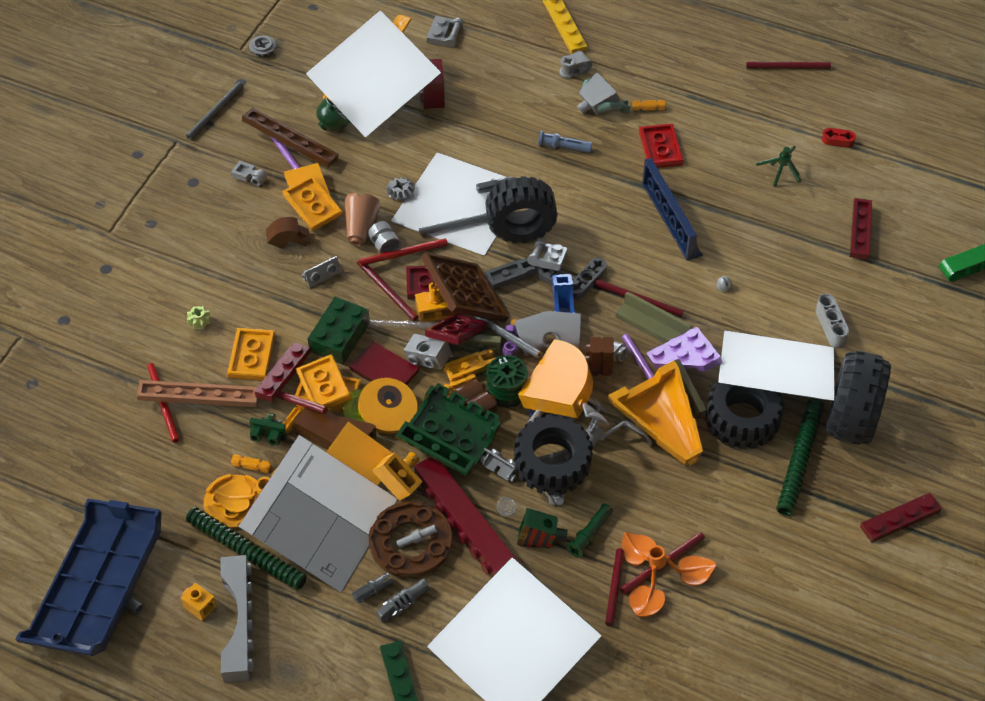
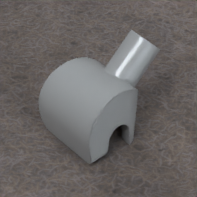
M545 492L550 505L556 506L564 503L565 494L560 495L559 492H556L555 495H548L549 492Z

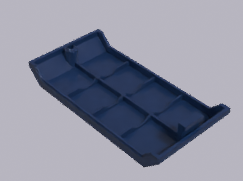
M88 498L84 505V521L30 627L20 631L15 640L19 643L87 656H95L105 651L161 533V510L129 505L128 502L109 500L108 502Z

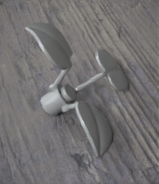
M591 396L589 402L594 405L595 409L583 403L585 417L592 418L586 431L590 436L593 447L599 439L603 441L606 436L622 426L640 433L646 438L649 446H652L649 436L627 420L601 434L603 429L597 425L598 422L601 421L608 426L610 425L606 418L599 413L600 409L605 412V407Z

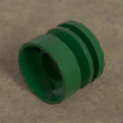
M510 355L499 356L489 363L486 372V392L496 398L497 406L510 408L521 403L518 394L528 379L526 364L521 359Z

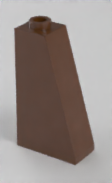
M307 408L294 419L296 434L326 450L329 449L347 422L353 424L375 440L377 437L376 425L329 413L322 414Z

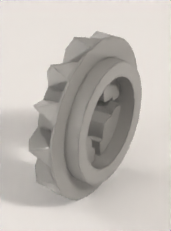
M257 36L250 41L249 48L255 56L259 54L261 57L265 54L269 56L270 53H274L276 42L269 36Z
M403 176L400 179L394 178V181H389V184L386 186L388 196L396 200L410 197L415 190L414 183L409 178L404 179Z

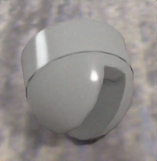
M728 276L720 277L717 280V289L721 292L730 291L732 286L731 279Z

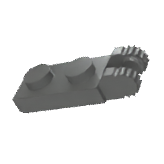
M524 258L485 272V276L491 287L496 289L523 279L526 276L531 277L537 274L538 267L531 266L528 263V258Z

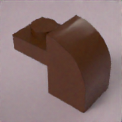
M279 218L266 229L267 243L281 249L290 241L303 246H307L310 243L309 229L298 225V218Z

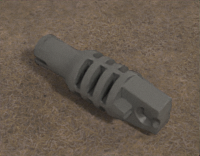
M421 579L409 589L404 588L396 596L394 595L391 599H388L376 611L378 619L385 623L391 618L399 616L405 609L413 606L418 597L430 590L428 583Z

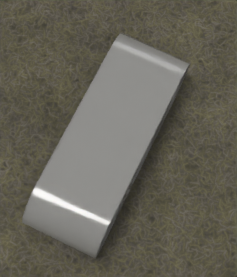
M822 294L817 302L816 315L830 345L835 348H841L845 345L848 326L835 298L830 294Z

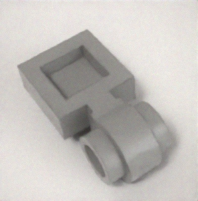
M239 161L231 171V177L245 182L251 178V183L254 186H260L267 180V173L262 169L256 170L254 165Z

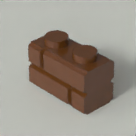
M591 337L590 345H586L585 356L591 375L599 376L601 374L602 376H610L613 366L614 339L612 337Z

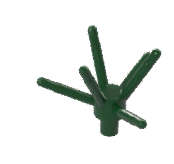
M793 146L791 149L784 147L779 157L756 163L757 166L768 163L773 166L777 162L780 164L773 184L774 187L777 186L783 166H788L797 181L801 182L800 173L791 160V153L795 150L796 146Z

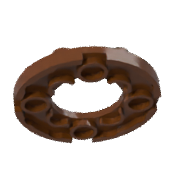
M407 501L386 508L377 516L369 531V548L373 559L383 570L399 577L414 578L435 571L445 562L452 546L451 527L446 517L438 509L425 506L422 502ZM413 523L427 528L435 524L438 532L430 535L431 542L428 549L422 554L415 557H405L400 553H396L391 547V535L398 527Z

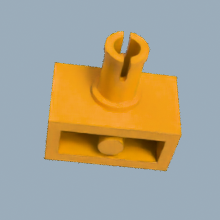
M433 282L429 284L430 292L415 294L416 309L420 323L442 320L457 314L449 310L448 304L441 296L437 285L435 284V287H433Z
M393 452L384 457L372 470L398 500L411 495L422 483V480L412 471L414 465L419 462L418 456L413 459L416 456L413 452H409L404 460L396 452Z

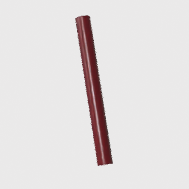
M282 391L276 397L322 414H327L328 412L327 406Z
M621 548L616 549L605 620V625L607 626L614 625L624 550Z

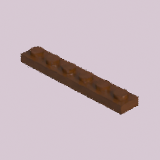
M251 108L242 115V121L328 168L338 160V153L255 108Z

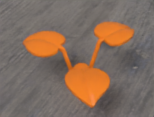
M625 532L622 539L624 559L629 564L639 566L646 560L649 561L652 567L651 587L638 586L631 591L629 596L630 606L638 617H650L663 608L665 603L664 592L654 588L656 569H662L666 562L669 563L676 573H681L682 581L690 586L704 584L717 566L716 562L699 556H687L679 561L680 569H678L670 560V556H665L664 548L656 545L655 541L650 537Z

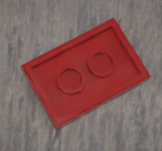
M673 123L639 127V135L646 159L652 158L657 168L683 165L684 160Z

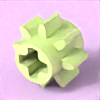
M203 306L193 307L190 312H187L188 325L193 324L194 330L204 329L207 324H210L209 310L204 311Z

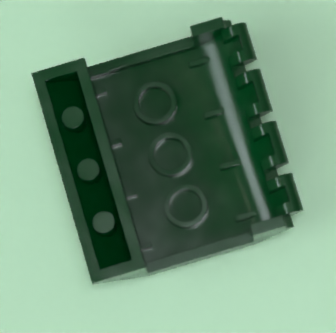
M439 383L435 387L431 385L425 393L423 404L410 422H404L395 437L456 471L468 475L474 471L481 457L486 453L484 449H488L501 426L500 416L490 410H487L483 416L484 407L473 401H470L465 406L467 398L453 391L450 397H448L449 388Z

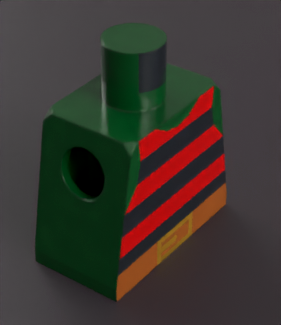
M526 508L519 526L517 545L549 549L554 540L565 542L568 530L557 527L558 518L556 516Z

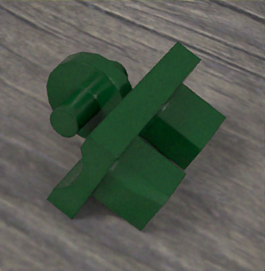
M270 413L268 418L262 417L261 419L251 417L249 423L251 428L250 439L252 441L259 442L262 436H267L270 445L278 446L281 440H286V425L281 424L282 421L276 420V414Z

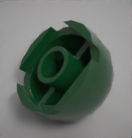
M324 98L317 107L316 116L320 121L318 125L325 131L329 129L332 132H337L344 129L350 123V120L328 98Z

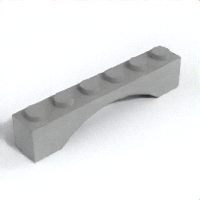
M246 555L221 557V579L223 586L230 592L238 607V619L234 634L228 645L221 652V675L224 683L250 680V672H254L253 658L250 659V652L254 650L253 639H249V633L253 632L252 619L249 620V613H253L252 600H249V594L253 593L252 581L249 582V576H252V564L247 562Z

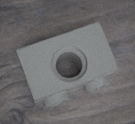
M414 334L403 350L408 362L440 370L452 354L448 342L419 334Z

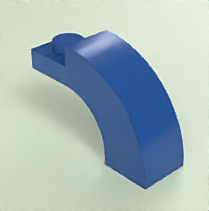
M571 274L552 275L554 312L575 313Z

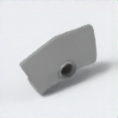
M546 311L514 322L519 338L541 352L548 350L550 347L545 342V337L548 334L553 335L555 340L567 342L579 349L581 314ZM523 350L525 357L531 355L530 353Z

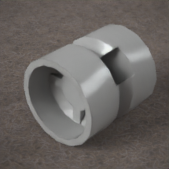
M387 222L375 223L368 231V237L380 254L399 249L401 241Z

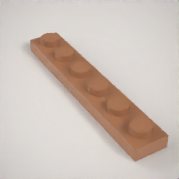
M139 380L137 400L257 407V397H255L254 392L257 387Z

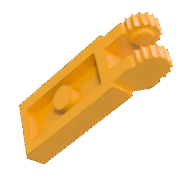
M493 349L475 352L446 363L443 369L450 382L462 377L466 378L469 374H477L487 370L489 363L495 359L492 358L495 353Z

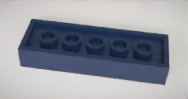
M652 158L646 159L644 161L642 185L686 261L703 256L697 246V234Z

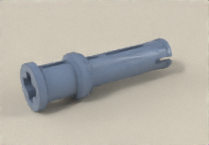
M541 130L538 146L547 145L552 146L553 149L561 147L590 153L592 142L561 137L558 133L554 135L544 133Z

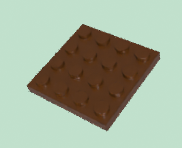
M428 252L423 253L421 259L425 264L424 266L431 274L433 282L437 285L441 296L445 299L451 312L501 322L508 320L509 315L477 263Z

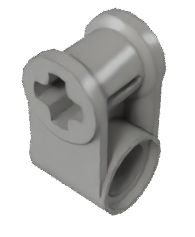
M577 51L560 59L562 68L559 74L562 78L569 79L588 72L593 64L582 51Z

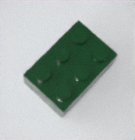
M335 296L307 338L311 353L322 357L332 354L335 362L344 365L370 324L369 309Z

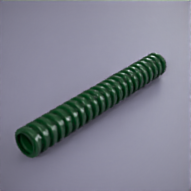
M809 399L807 401L778 505L776 506L777 512L785 516L794 514L810 453L812 452L824 409V403L818 399Z
M197 506L191 508L187 513V523H191L194 527L196 526L197 529L216 539V541L221 542L222 545H226L227 548L238 555H246L248 561H252L255 565L257 564V567L272 574L273 577H277L278 580H283V583L288 584L289 587H293L297 591L304 586L307 579L305 573H301L300 570H296L295 567H291L288 563L286 564L284 560L275 557L274 554H270L267 550L265 551L260 545L245 538L242 534L240 535L239 532L224 525L223 522H219L218 519H214L213 516L205 513Z

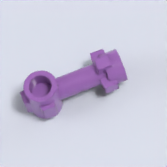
M514 325L506 326L508 332L518 337V332ZM507 340L503 346L502 355L516 356V345Z

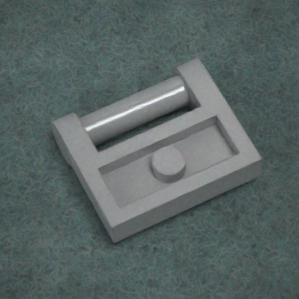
M435 16L426 37V42L454 47L458 32L464 24L463 19ZM453 27L450 36L446 38L449 28Z
M538 239L533 253L528 257V263L532 266L560 271L568 248L559 244H547L543 239ZM541 252H546L544 258H539Z

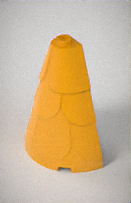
M674 360L658 368L654 377L630 390L625 386L608 396L609 401L618 411L635 423L638 428L653 438L658 446L682 464L692 466L700 460L699 456L703 449L696 420L692 416L681 373Z

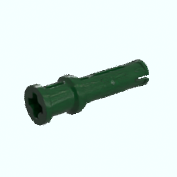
M603 503L586 527L579 530L574 541L567 545L568 551L573 556L581 558L587 546L593 543L594 535L613 512L612 507L607 510L610 505Z

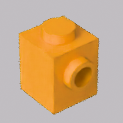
M197 583L187 588L181 597L183 608L201 621L217 607L214 596Z

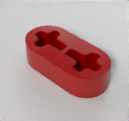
M826 128L821 139L826 145L852 147L855 143L856 134L850 130Z

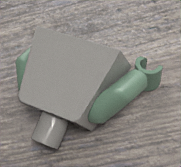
M596 73L591 79L584 81L579 92L583 102L577 106L582 114L589 109L596 115L612 110H620L623 113L630 112L631 105H628V100L624 99L621 103L617 92L601 75Z

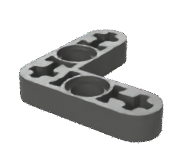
M592 259L575 278L571 276L574 289L573 299L584 297L594 286L596 279H600L605 274L607 263L604 259ZM538 268L539 279L552 286V275L567 274L561 269L556 271ZM590 276L592 280L586 281L583 277Z

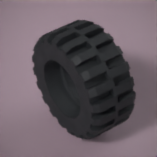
M521 176V178L512 177L510 180H504L500 185H496L487 196L485 205L489 229L503 241H511L512 243L535 241L538 237L542 238L545 236L546 232L549 233L556 224L558 213L554 193L551 187L540 179L537 180L535 177L527 178L526 176Z
M717 381L711 388L705 413L706 423L711 428V433L714 436H718V440L721 442H727L728 446H739V449H746V447H750V449L757 448L758 445L763 446L768 441H771L778 432L784 411V401L780 392L719 383ZM735 403H746L758 409L761 415L754 418L739 417L732 413L728 406Z
M547 414L545 418L538 416L534 418V422H527L525 428H522L518 433L514 449V467L516 472L519 473L520 480L522 482L527 481L526 486L530 489L536 488L538 493L543 494L544 491L549 492L548 495H555L556 492H559L560 495L566 494L568 489L570 491L577 489V485H581L589 474L593 445L588 432H583L584 427L580 423L576 425L574 423L575 420L570 417L568 419L563 418V415L552 417V414ZM556 444L568 450L572 458L561 465H549L540 461L534 452L543 445Z

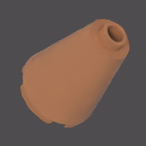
M351 193L345 199L347 239L352 245L356 246L365 243L368 231L373 226L381 208L380 200L367 193H363V196H357L358 193Z

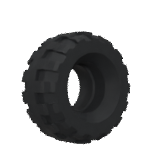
M859 350L845 354L834 390V401L832 400L826 424L827 433L833 435L834 439L856 445L861 443L868 444L873 440L891 374V364L884 360L882 356Z

